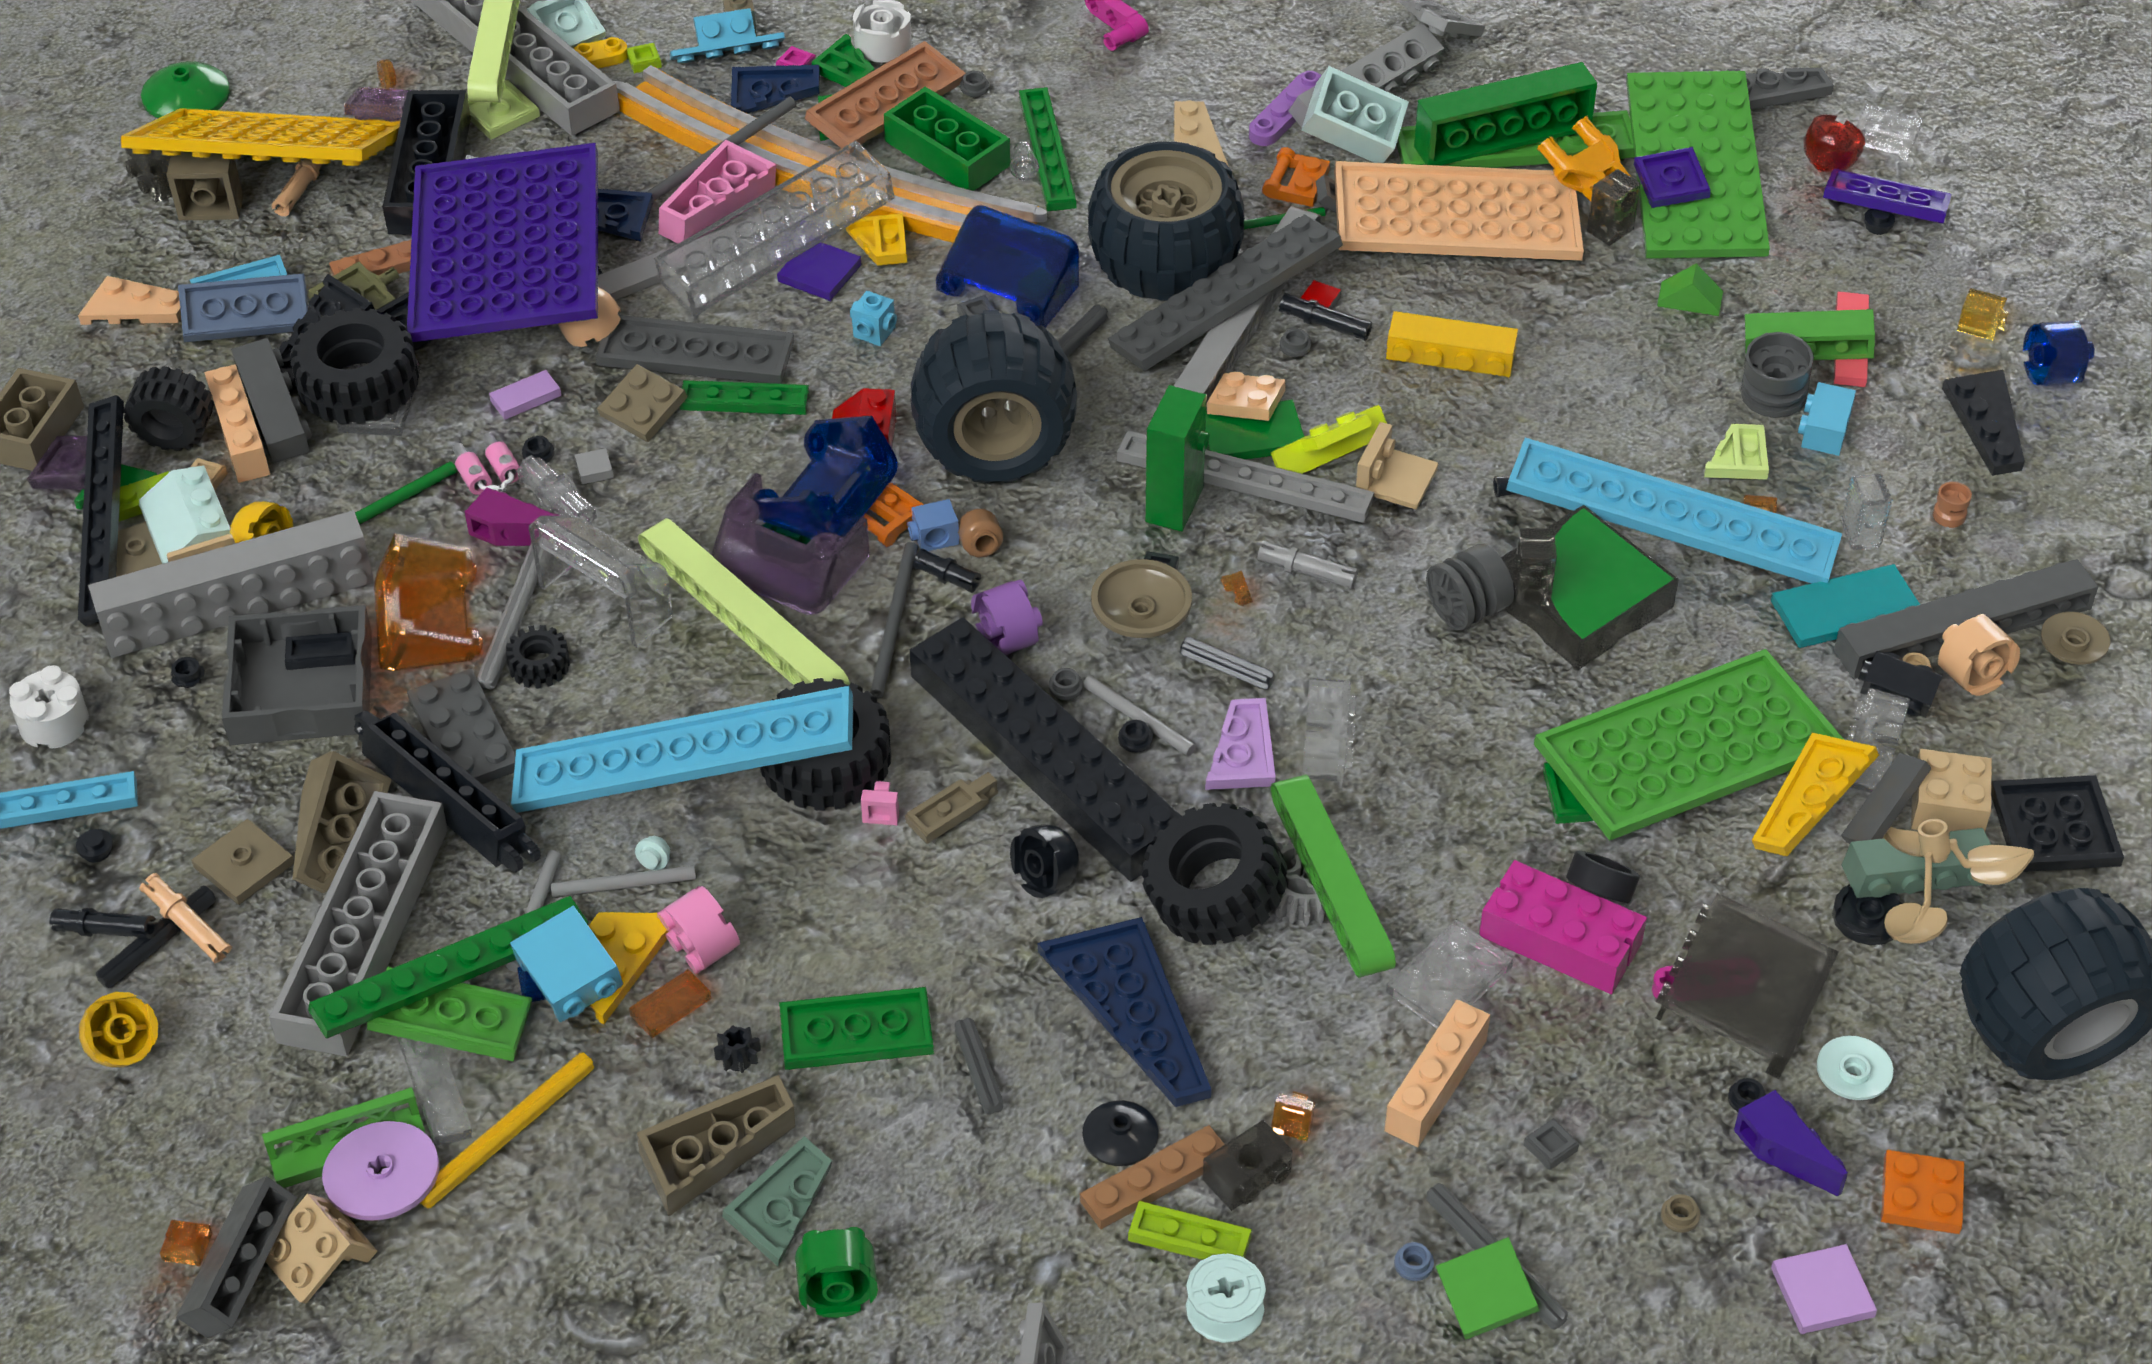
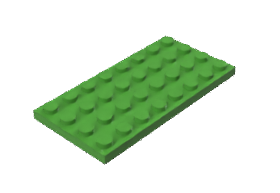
M1746 72L1627 73L1626 85L1634 157L1693 147L1711 189L1710 198L1651 208L1637 174L1646 259L1768 257L1770 246Z
M1763 649L1536 734L1534 745L1610 841L1790 771L1812 732L1840 739L1844 738L1767 649Z

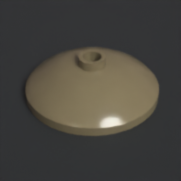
M1147 559L1128 560L1115 564L1100 574L1092 587L1091 606L1097 619L1111 631L1133 638H1151L1166 634L1184 622L1191 610L1192 591L1186 578L1175 568L1165 563Z

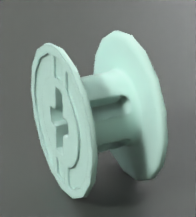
M1229 1253L1217 1254L1200 1261L1190 1272L1186 1285L1188 1293L1186 1311L1188 1320L1195 1331L1209 1340L1222 1343L1240 1341L1252 1335L1261 1324L1265 1311L1263 1304L1266 1292L1263 1275L1256 1265L1241 1256Z

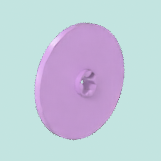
M396 1121L376 1122L352 1131L333 1147L324 1163L322 1172L323 1186L329 1201L343 1214L360 1220L389 1219L411 1210L430 1193L438 1177L439 1158L434 1143L419 1128ZM381 1167H387L382 1169L381 1174H375L380 1171Z

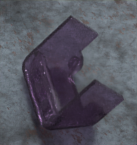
M755 473L727 504L711 555L754 593L803 614H818L826 609L870 556L867 519L861 517L844 538L833 533H821L813 537L805 545L755 523L765 512L761 475Z

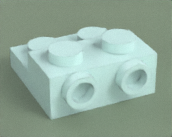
M586 0L537 1L527 8L530 14L572 48L581 43L595 42L605 38L606 30Z

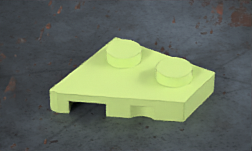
M1731 424L1725 434V439L1720 441L1714 457L1710 462H1707L1704 477L1767 480L1769 466L1764 425Z

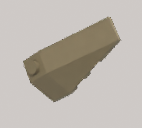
M334 751L311 760L301 794L292 880L321 893L327 892L374 791L388 793L391 778Z

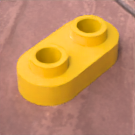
M609 37L590 43H581L573 48L598 69L621 64L628 58L626 42L616 37Z

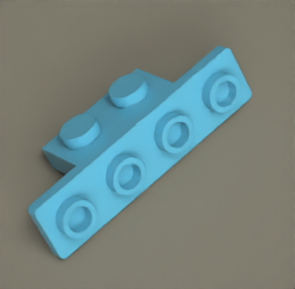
M751 8L693 18L698 46L672 50L669 55L670 60L677 59L678 63H688L695 61L694 56L706 55V59L723 56V51L734 50V54L750 52L751 47L762 45V49H772L779 47V42L785 39L784 32L756 37Z

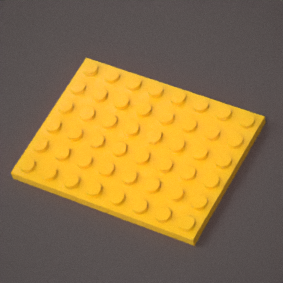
M180 108L122 135L121 148L132 149L134 154H149L151 150H162V155L177 156L181 155V151L192 152L193 157H210L211 153L222 154L224 159H239L241 155H252V160L267 161L271 160L272 156L282 157L283 162H300L301 158L312 159L314 164H329L331 160H342V165L358 166L361 165L362 161L369 160V157L377 155V152L385 150V147L392 146L397 141L401 120Z

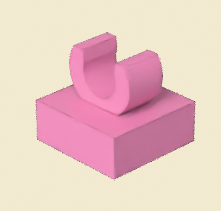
M876 781L874 790H862V823L898 825V792H889L890 782Z

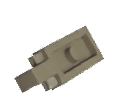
M989 772L973 782L970 780L964 782L960 779L907 812L905 815L906 823L928 844L982 810L989 803V800L998 794L997 780Z

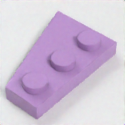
M1266 698L1231 700L1223 724L1221 738L1213 756V763L1206 778L1205 790L1271 787V784L1275 783L1276 776Z

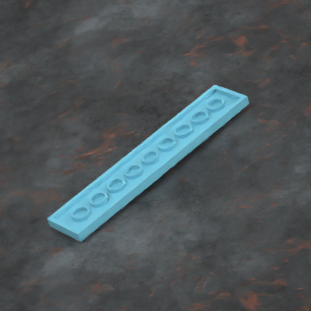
M1526 437L1506 488L1507 491L1576 512L1584 508L1596 518L1811 584L1820 581L1828 583L1842 533Z
M849 686L516 749L511 805L515 812L519 813L852 750L853 693Z

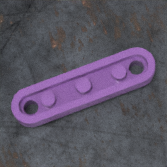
M1305 71L1299 74L1250 123V141L1259 146L1274 144L1296 122L1288 111L1297 96L1314 87L1322 75L1315 71Z

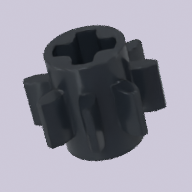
M732 1025L723 1034H717L718 1046L714 1047L715 1060H723L725 1071L731 1069L743 1073L751 1064H758L757 1052L761 1051L760 1039L752 1038L750 1027L744 1029Z

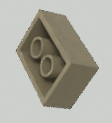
M18 368L0 392V464L40 472L84 408L76 380Z

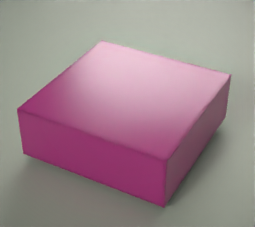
M791 46L776 61V66L811 65V62L816 59V55Z

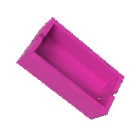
M1514 860L1500 881L1499 888L1495 889L1482 910L1479 936L1612 995L1626 972V966L1629 967L1642 945L1647 917Z

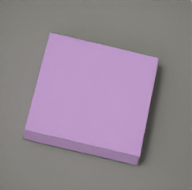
M1847 1244L1773 1261L1771 1269L1800 1334L1875 1317L1877 1309Z

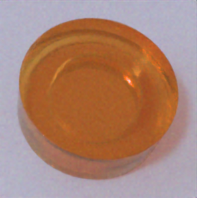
M389 59L377 61V73L382 88L384 90L395 88L396 74L392 62Z

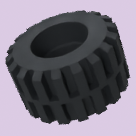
M162 366L161 369L152 367L149 371L144 370L137 377L124 407V420L129 424L128 428L130 431L136 433L140 440L149 442L148 445L158 446L162 450L167 451L169 449L182 451L183 448L188 450L193 448L194 444L197 445L204 434L213 412L214 401L211 400L212 394L209 390L205 389L206 385L202 381H197L196 377L190 373L185 374L183 370L177 368L172 370L170 367Z

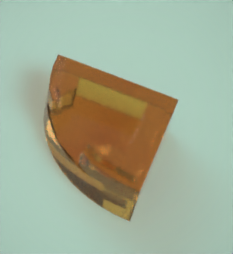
M1242 570L1221 577V582L1226 592L1233 591L1236 597L1234 600L1236 604L1244 606L1253 602Z

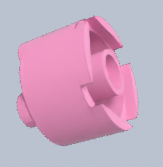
M703 886L692 889L657 913L661 923L669 931L665 934L669 943L677 952L682 949L685 950L687 953L685 960L695 974L706 969L740 945L739 937L732 923H726L721 914L723 909Z

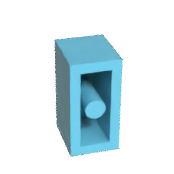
M1818 382L1815 394L1808 393L1804 412L1809 413V415L1802 414L1798 429L1799 434H1804L1802 448L1837 456L1840 455L1856 390Z

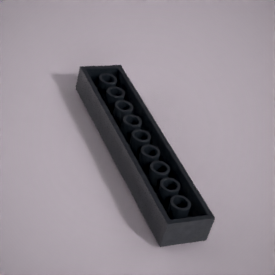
M964 617L909 649L911 677L1130 882L1141 876L1143 862L1147 861L1144 856L1149 844L1154 845V836L1160 829L1164 831L1168 827L1167 822L1175 816L1177 819L1182 817L1173 807Z

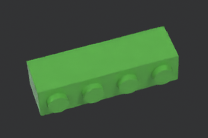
M1873 309L1745 314V355L1748 345L1755 338L1765 333L1783 332L1803 339L1812 350L1813 360L1874 358L1875 329Z

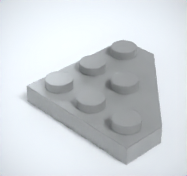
M1399 0L1407 8V11L1416 16L1418 21L1429 25L1428 30L1441 36L1447 34L1455 38L1458 35L1469 39L1470 35L1481 37L1485 29L1484 25L1433 0Z

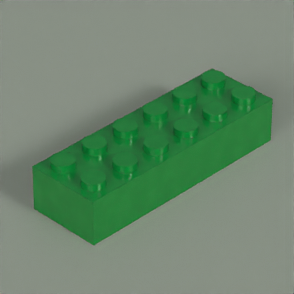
M1578 62L1419 99L1414 148L1425 165L1440 166L1541 142L1551 136L1558 138L1575 134L1576 132L1572 127L1580 119L1588 116L1591 122L1593 120L1597 81L1584 63Z

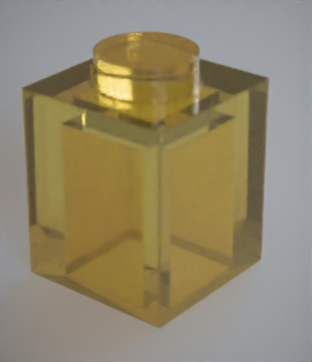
M1970 288L1962 307L1957 331L1994 340L1997 330H2004L2009 316V312L2004 311L2007 298Z

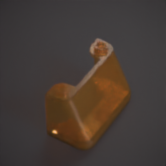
M394 533L377 570L374 584L378 662L380 669L401 671L472 661L475 656L480 655L483 647V637L479 636L477 628H468L465 589L469 582L473 583L477 572V565L473 563L471 548Z

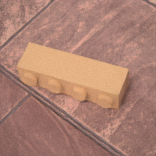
M236 364L204 372L238 483L270 475L264 448Z
M1458 999L1455 1001L1387 1105L1385 1132L1415 1147L1420 1146L1486 1043L1490 1014Z

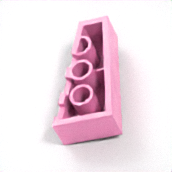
M725 140L659 207L658 234L680 244L707 233L775 190L776 164Z

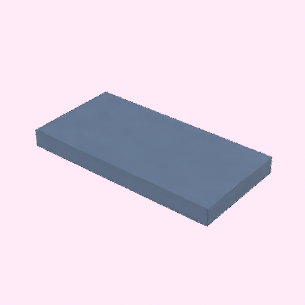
M304 273L178 285L184 342L294 332V324L298 318L302 319L308 311Z

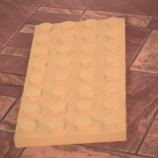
M1335 161L1337 230L1343 243L1339 250L1582 261L1584 253L1576 190L1561 184L1551 170Z

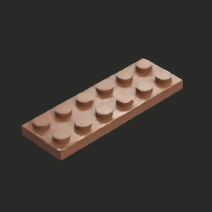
M923 41L806 110L805 120L848 153L884 131V113L925 86L942 96L959 86L966 73L926 41Z

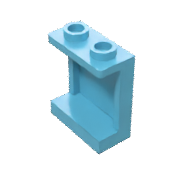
M574 905L510 942L517 963L534 980L550 1003L559 1022L579 1015L586 1007L601 998L611 996L623 985L617 965Z

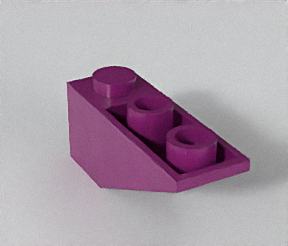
M488 487L464 512L469 535L495 546H530L535 536H546L550 540V546H570L573 543L569 520L561 515L550 513L538 508L534 504L525 503L510 497L504 492H498Z

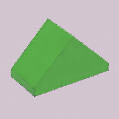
M1696 263L1662 281L1657 306L1719 316L1723 291Z

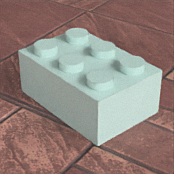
M1328 66L1316 82L1301 131L1371 162L1384 163L1395 149L1409 101Z

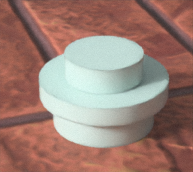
M649 836L640 840L636 845L635 855L644 867L650 870H660L669 862L670 847L662 838Z

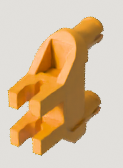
M1585 116L1572 129L1581 137L1588 148L1576 155L1568 156L1551 136L1544 140L1537 150L1542 153L1554 168L1553 175L1561 184L1582 192L1597 209H1600L1608 203L1607 199L1610 197L1616 199L1625 192L1624 189L1630 186L1634 180L1620 163L1616 142L1610 135H1603L1589 120L1588 116Z

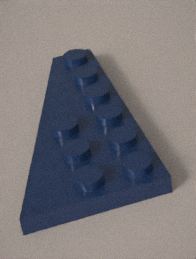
M1142 917L1037 943L1038 953L1175 1107L1211 1098V1086Z

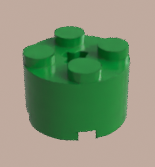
M850 1227L845 1230L834 1229L823 1232L812 1230L803 1235L802 1244L798 1247L795 1254L798 1296L802 1306L806 1309L807 1305L815 1308L816 1315L822 1317L840 1318L860 1312L861 1304L870 1299V1304L874 1301L878 1293L874 1250L861 1228Z

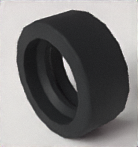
M1579 850L1574 854L1566 878L1589 892L1618 902L1628 903L1633 897L1640 875L1631 868L1616 861Z

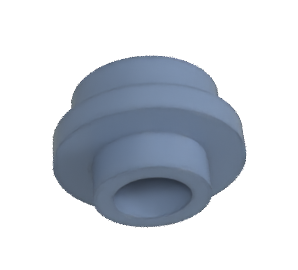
M1411 1242L1405 1244L1397 1251L1394 1266L1401 1277L1410 1281H1420L1431 1274L1434 1259L1426 1246L1421 1243ZM1409 1262H1417V1263H1419L1420 1265H1419V1266H1413V1265H1410V1264H1408V1263H1409Z

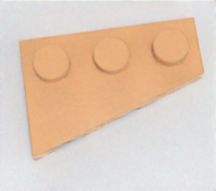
M107 276L78 315L81 325H91L93 320H108L109 324H121L122 319H139L141 324L179 323L181 320L179 291Z

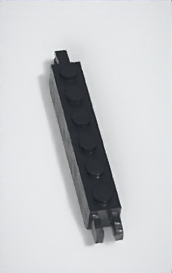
M367 710L355 715L354 731L359 735L358 738L362 742V754L414 798L442 803L447 826L495 867L503 864L510 871L517 872L524 866L522 857L530 861V863L541 859L540 848L525 834L526 826L522 817L397 713H392L382 719H379Z

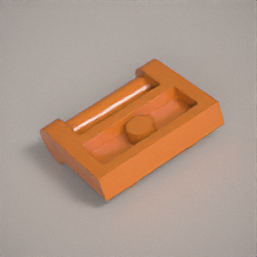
M1288 147L1281 148L1276 157L1277 164L1270 179L1265 181L1262 187L1263 194L1272 199L1314 207L1318 195L1316 180L1323 175H1328L1330 161L1295 154ZM1287 168L1295 169L1288 186L1281 185L1280 183Z
M878 474L842 501L838 508V514L847 520H854L876 535L880 543L889 547L895 543L898 535L908 529L907 522L912 521L911 507L924 504ZM864 505L889 523L884 526L859 508Z

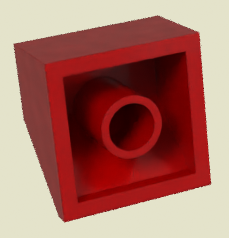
M863 388L836 407L832 414L826 459L890 462L897 418L895 390Z

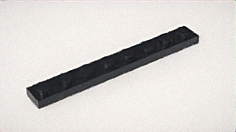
M118 395L90 403L88 408L78 620L85 626L99 622L88 585L114 578L117 571L124 401Z

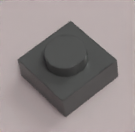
M1323 175L1316 180L1318 202L1325 209H1330L1337 213L1335 181Z

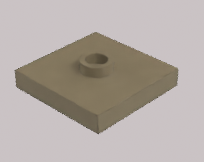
M146 521L118 531L116 577L162 564Z
M248 818L191 859L193 867L238 905L294 864L293 855Z

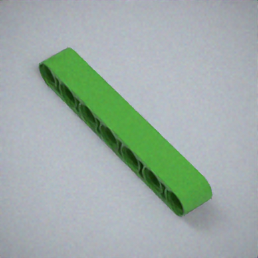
M1305 774L1272 783L1271 795L1276 811L1355 975L1361 978L1395 968L1396 960L1391 942L1309 776Z

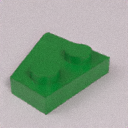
M847 34L843 35L811 62V65H819L821 76L844 87L849 86L875 70L872 64L864 58L862 51L859 48H854L851 37Z

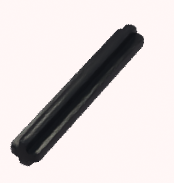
M203 885L187 897L186 903L200 915L215 903L216 898L213 891ZM161 918L157 922V931L152 939L137 938L96 972L97 980L106 988L113 987L180 932L181 929L170 918Z

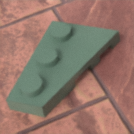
M804 1136L725 1207L722 1217L776 1266H779L831 1168L832 1160Z

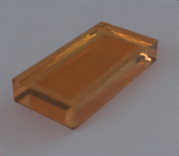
M687 969L629 1008L630 1016L653 1038L711 999V992Z

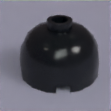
M1046 824L1035 825L1020 831L1021 834L1014 837L1011 842L1010 859L1014 874L1020 873L1022 879L1027 883L1021 884L1022 888L1033 897L1046 898L1069 887L1078 874L1080 864L1078 849L1070 835L1060 827Z

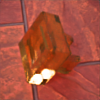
M1293 1091L1291 1096L1279 1093L1275 1101L1270 1132L1308 1141L1311 1134L1316 1102L1307 1100V1094Z
M171 1220L160 1250L162 1260L200 1266L213 1234L210 1225Z

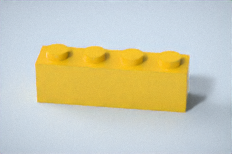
M1394 311L1388 333L1386 359L1510 377L1516 351L1518 329Z

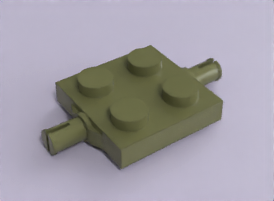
M357 262L333 276L372 302L375 310L396 299L386 289L387 284L399 279V274L394 267L380 275H376L368 271L360 262ZM323 282L308 290L310 300L314 294H319L324 286Z

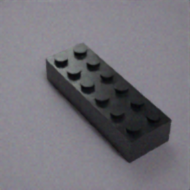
M407 90L382 206L388 234H412L415 166L463 160L471 120L466 90Z

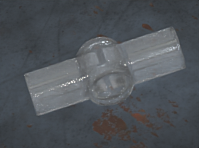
M531 455L522 460L521 466L517 469L518 478L535 493L542 509L550 513L555 512L569 520L570 527L573 530L583 532L589 529L592 522L597 518L596 509L578 493L572 479L565 473L558 475L540 457L535 458Z

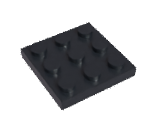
M2096 775L1998 780L1991 782V797L2006 845L2034 850V857L2023 872L2120 867L2122 865L2124 855Z

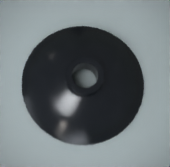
M1124 1100L1110 1101L1096 1107L1087 1116L1083 1125V1142L1088 1152L1100 1162L1112 1166H1129L1144 1160L1153 1152L1158 1141V1126L1153 1115L1143 1106ZM1117 1125H1124L1125 1127H1123V1128H1118V1127H1116V1126H1117Z

